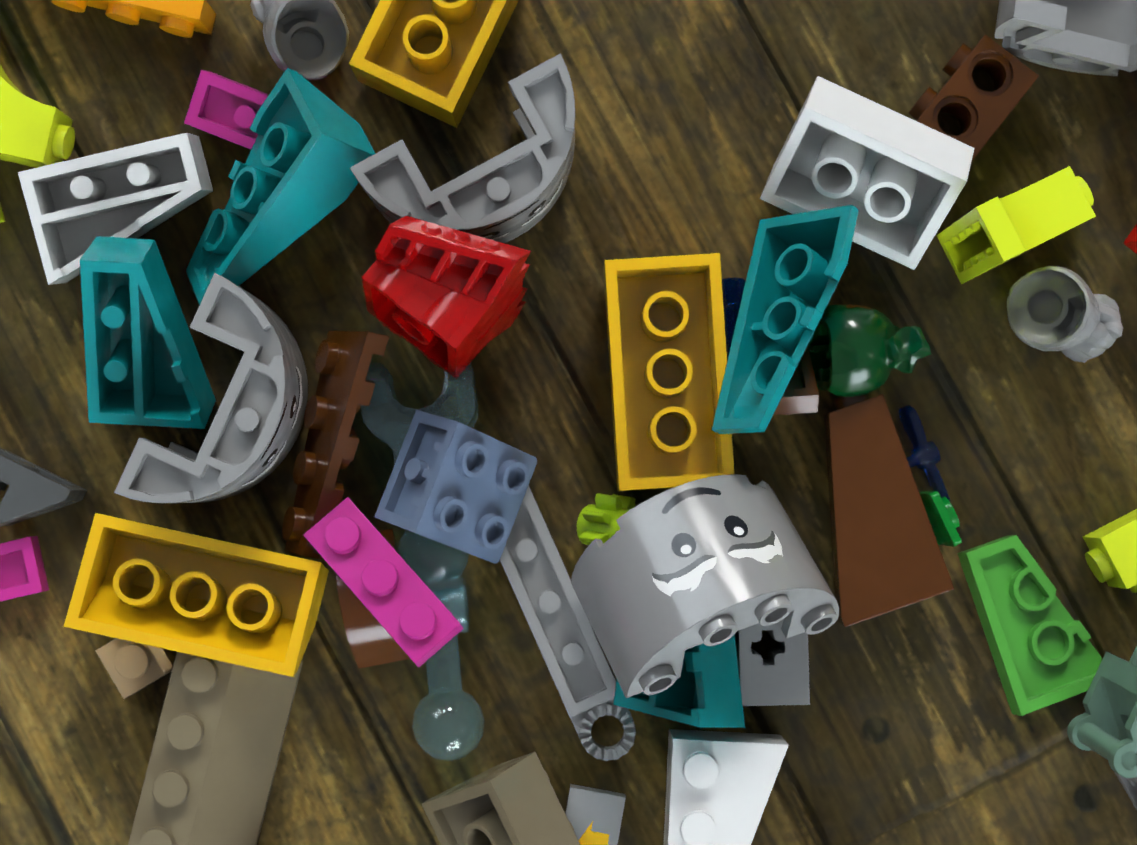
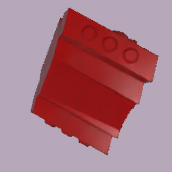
M404 216L389 224L375 250L377 260L361 277L367 311L394 334L418 349L433 364L457 379L491 340L512 326L526 302L522 301V298L528 289L523 287V279L530 267V264H526L525 261L531 251L410 216Z

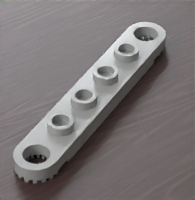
M528 485L500 562L581 744L587 753L596 759L604 761L616 760L627 754L633 746L636 736L635 723L628 708L613 705L617 681L571 584V578ZM604 715H612L618 718L624 727L621 740L613 746L599 745L591 736V726L594 721Z

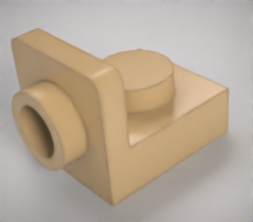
M114 639L96 650L123 699L130 697L172 672L177 653L121 639Z

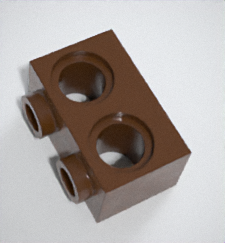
M985 34L972 49L964 43L960 46L942 69L943 72L950 76L938 93L931 87H928L908 114L917 122L945 135L948 134L943 132L938 125V113L945 112L954 115L960 122L961 132L957 136H948L974 147L973 161L1039 75ZM983 70L989 73L994 80V91L987 92L979 89L973 81L972 71Z

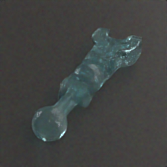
M379 362L370 363L366 377L376 384L370 405H362L363 422L377 438L390 446L393 450L395 463L416 410L454 420L471 428L474 427L479 417L474 369L471 362L457 379L444 371L442 394L432 405L421 409L408 408L401 405L397 400L393 378L388 369ZM405 530L399 541L398 554L460 622L463 629L459 633L469 632L466 578H460L468 564L469 554ZM457 634L426 661L428 694L420 700L413 713L412 730L415 741L426 754L437 760L453 761L466 757L478 746L484 732L485 720L481 706L472 695L462 690Z

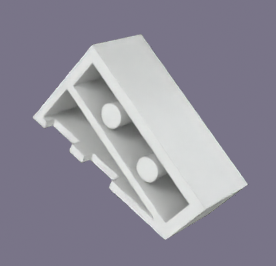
M182 133L18 172L48 285L67 283L80 275V259L96 236L137 239L213 191L200 137L190 133Z
M669 729L664 845H751L789 746L785 739L777 734Z

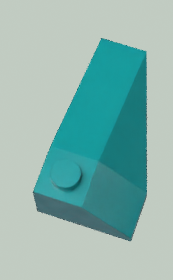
M846 205L761 219L759 221L712 426L714 432L718 434L765 432L848 264L859 212L855 206Z

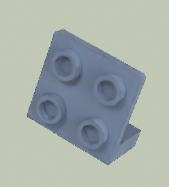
M416 410L374 518L496 564L499 562L537 465V458L460 422Z

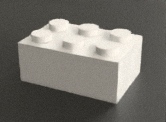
M817 76L773 165L760 199L792 214L853 205L859 212L852 242L915 270L967 182L975 148Z

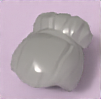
M251 0L250 6L253 15L256 17V20L263 24V36L266 47L276 65L283 72L290 68L310 81L322 80L335 71L347 50L349 30L345 17L334 0Z
M1059 266L1037 268L1021 277L1010 288L1007 299V314L1011 329L1021 341L1030 347L1041 351H1062L1071 360L1085 363L1087 360L1103 354L1106 349L1114 344L1117 338L1122 336L1123 326L1116 301L1106 294H1093L1087 283L1070 269Z

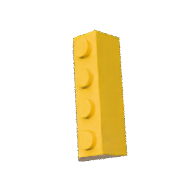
M95 513L64 627L295 678L316 625L329 570L322 562Z

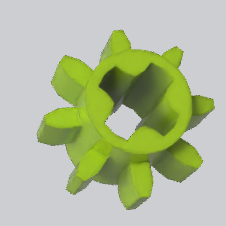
M597 493L595 504L585 506L579 514L577 520L579 541L589 546L594 539H601L604 544L620 530L616 519L634 508L636 499L622 495Z

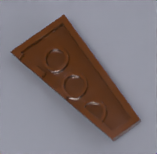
M328 331L327 339L323 340L319 345L315 359L316 372L320 373L316 395L310 397L304 415L305 427L309 429L305 450L298 454L293 470L294 482L298 484L294 506L289 507L286 511L282 526L283 538L287 540L285 546L287 551L304 557L323 559L303 534L342 501L344 494L343 483L336 479L339 469H346L350 461L354 460L359 438L355 435V429L352 424L355 414L361 405H370L376 383L368 380L366 376L372 355L384 356L389 340L387 335L369 331Z

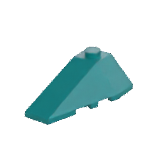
M290 68L286 69L258 110L250 127V130L258 134L246 163L235 160L228 176L234 181L225 209L218 208L212 212L186 269L199 305L214 273L239 286L342 204L359 183L350 167L376 154L361 125L302 75Z

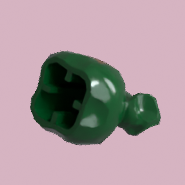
M849 304L827 306L808 344L818 389L830 391L836 396L845 397L866 395L879 389L886 382L893 368L903 373H912L918 359L931 354L930 346L920 327L908 326L899 328L894 326L888 317L876 309Z

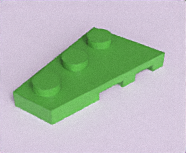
M1008 535L957 553L1011 713L1023 716L1087 692L1100 666L1102 657L1089 641L1091 636L1079 620H1074L1055 595L1057 589L1018 536Z

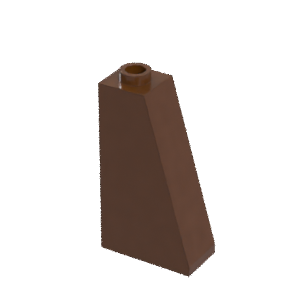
M867 394L853 397L842 396L833 400L837 410L824 416L835 598L839 605L838 619L844 627L954 590L883 394L870 399Z

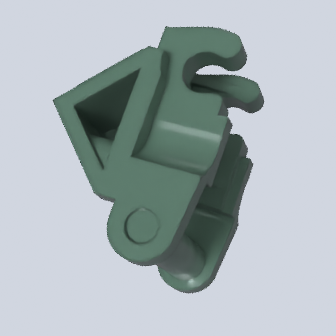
M1136 646L1130 661L1106 651L1083 700L1086 712L1073 718L1067 729L1068 738L1073 745L1081 750H1093L1108 760L1111 769L1124 778L1137 777Z

